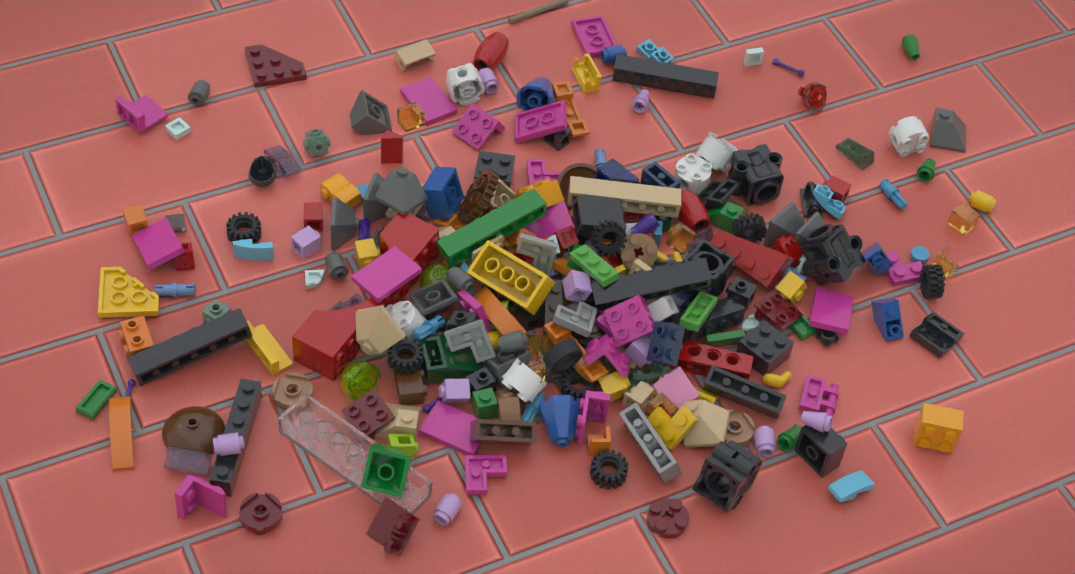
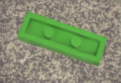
M586 244L569 253L570 259L601 286L605 287L619 279V272Z
M700 291L681 317L679 325L688 330L698 332L716 306L718 297Z

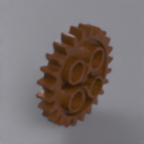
M487 168L486 171L483 170L482 174L480 173L478 178H475L468 188L467 195L463 198L464 201L461 203L462 207L459 209L460 213L458 214L459 220L464 224L468 225L479 218V215L482 216L483 211L491 203V198L494 196L493 193L497 190L496 186L499 183V174L491 168Z

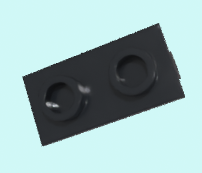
M809 181L805 188H800L804 217H812L815 212L820 213L822 217L821 205L813 195L816 184L812 181Z

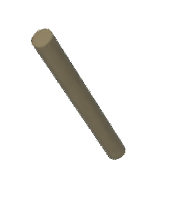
M556 0L509 17L508 22L513 24L567 4L568 0Z

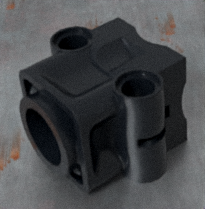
M766 144L758 145L751 150L741 149L733 151L732 165L729 169L728 177L731 180L742 182V186L733 196L742 195L748 206L767 203L778 198L784 179L780 171L783 160L782 155L777 152H771Z
M826 224L813 230L807 235L806 241L799 246L806 258L802 265L803 273L806 276H813L818 286L825 285L828 282H845L856 267H861L866 262L860 251L863 246L861 238L858 235L849 236L843 224Z
M702 239L695 249L682 260V263L696 257L706 258L711 276V286L691 290L693 293L692 301L700 291L719 297L725 290L727 280L736 268V264H734L735 257L717 249L712 243Z
M730 440L727 443L721 441L715 447L713 453L705 459L701 473L692 490L712 500L725 512H728L730 509L734 510L740 503L743 495L752 487L762 466V461L758 456L735 441Z

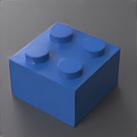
M436 166L426 183L422 186L428 197L425 203L430 219L450 220L464 198L456 168Z

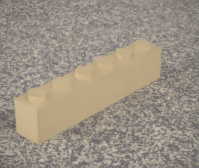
M570 176L567 205L573 206L577 195L620 199L624 212L649 215L652 213L653 215L675 218L679 216L681 189Z

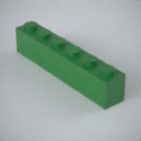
M535 189L524 192L514 200L506 202L503 206L491 210L481 218H477L448 236L442 237L437 241L439 253L447 264L453 267L470 258L472 252L483 246L487 240L491 241L500 235L506 238L546 216L547 203Z

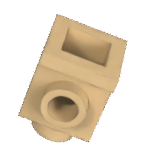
M640 381L629 392H625L622 405L628 408L637 403L643 411L653 399L654 388L648 383Z

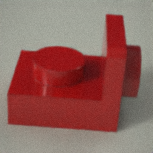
M784 235L780 236L774 241L776 244L771 247L772 250L779 249L781 253L789 255L794 259L793 262L803 255L799 247L800 245L793 235L787 237Z
M192 242L181 243L185 252L174 258L176 271L194 269Z

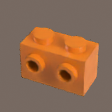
M144 315L120 321L121 330H118L120 341H125L126 345H123L126 357L144 351L154 345Z

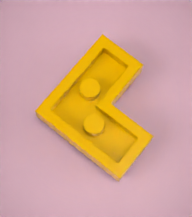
M682 406L672 418L662 407H656L647 418L663 443L670 450H674L699 421L686 406Z

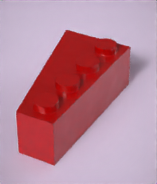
M720 230L717 231L710 241L717 249L735 257L734 264L771 290H773L794 260L789 255Z

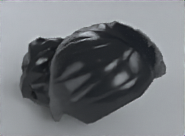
M267 156L255 158L249 169V179L252 184L259 187L272 184L276 179V170L272 160Z

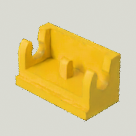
M589 53L584 54L583 61L578 63L579 59L576 57L571 71L583 93L599 91L602 76Z

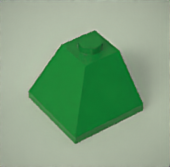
M729 200L722 206L707 208L710 225L730 234H733L731 226L734 219H739L738 216L740 215L745 216V213H748L749 210Z
M375 442L369 449L361 488L402 498L412 456L395 447Z

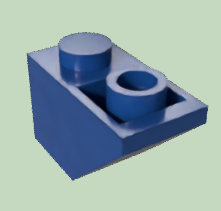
M878 241L862 251L864 258L877 275L888 271L893 266Z
M885 298L871 301L873 318L884 340L889 341L903 338L899 300Z

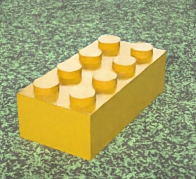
M487 240L467 271L475 280L535 315L555 284L548 275Z

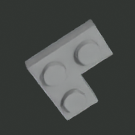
M521 233L516 253L534 257L532 266L539 271H545V274L550 276L558 243Z
M579 301L576 310L572 311L558 304L552 322L588 338L592 331L597 308Z
M482 319L444 332L451 352L471 346L477 363L496 357Z

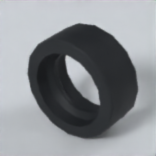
M569 338L552 346L544 355L543 361L552 374H559L573 367L581 359L583 352L576 341Z

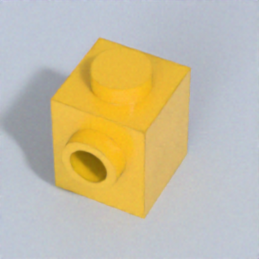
M373 238L355 241V257L359 270L381 256L380 249H376Z
M789 271L777 285L776 289L783 298L794 304L803 297L807 285L805 281L792 271Z
M618 371L598 379L602 392L610 394L609 402L624 397L625 392H629L628 387L631 386L628 377L623 378Z

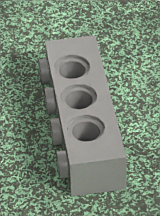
M637 403L619 413L624 424L664 484L682 473L678 463Z

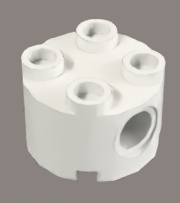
M468 63L447 71L446 86L453 102H459L460 105H469L477 102L480 99L481 93L482 95L484 94V84L473 64Z
M915 116L906 117L899 120L896 127L893 125L888 132L889 137L900 157H906L913 152L921 153L926 149L925 145L929 141V134L920 118L918 120Z
M709 132L697 150L696 156L709 161L713 169L717 171L720 169L725 172L732 164L733 151L738 149L723 138L716 139L718 135Z
M691 153L680 159L676 164L674 177L681 182L680 189H688L698 195L710 183L712 165Z
M401 301L394 305L390 304L385 308L405 333V337H409V341L412 338L414 339V330L421 327L423 322L427 321L409 301Z
M517 358L510 369L501 376L503 378L502 383L510 390L513 388L518 390L517 396L524 402L528 403L529 400L533 402L537 394L548 384L544 380L540 383L541 377L524 363L519 365L521 361Z

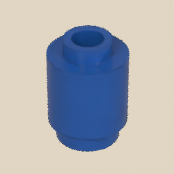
M622 45L605 47L600 51L602 63H615L617 54L627 56L626 49Z

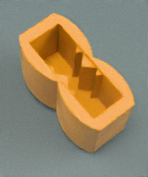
M339 173L320 183V194L325 200L332 202V197H337L351 208L362 202L361 192Z

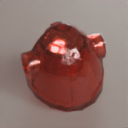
M816 82L799 88L798 95L801 96V100L807 109L813 112H819L823 109L827 97L825 85Z

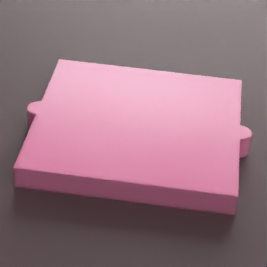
M680 366L671 373L664 374L661 380L653 384L672 414L684 406L685 401H692L700 396Z

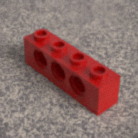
M682 342L677 366L670 365V368L676 369L680 366L684 372L707 377L713 365L749 380L754 356L705 344Z

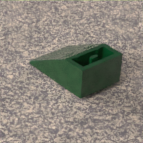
M434 336L419 340L420 346H423L424 351L422 367L427 385L440 383L445 379H465L466 376L484 368L482 361L476 362L471 346L451 352L446 337Z

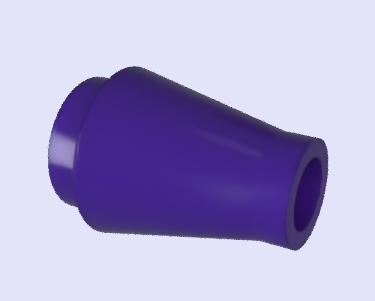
M652 213L650 215L646 214L631 228L633 234H647L656 231V228L660 225Z

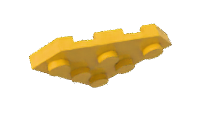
M101 267L98 318L139 317L143 315L159 316V295L146 289L143 283L135 277L129 276L122 267Z

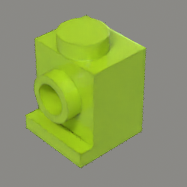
M388 434L387 446L395 447L412 456L411 459H414L415 454H418L419 447L418 442L414 440L413 434Z

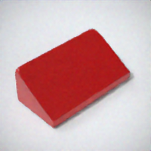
M389 130L385 132L381 138V163L403 162L404 136Z

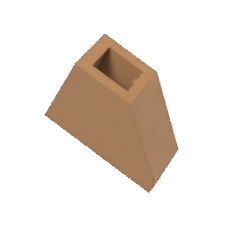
M508 388L498 389L497 393H494L498 402L497 419L521 421L519 397L512 391H509Z

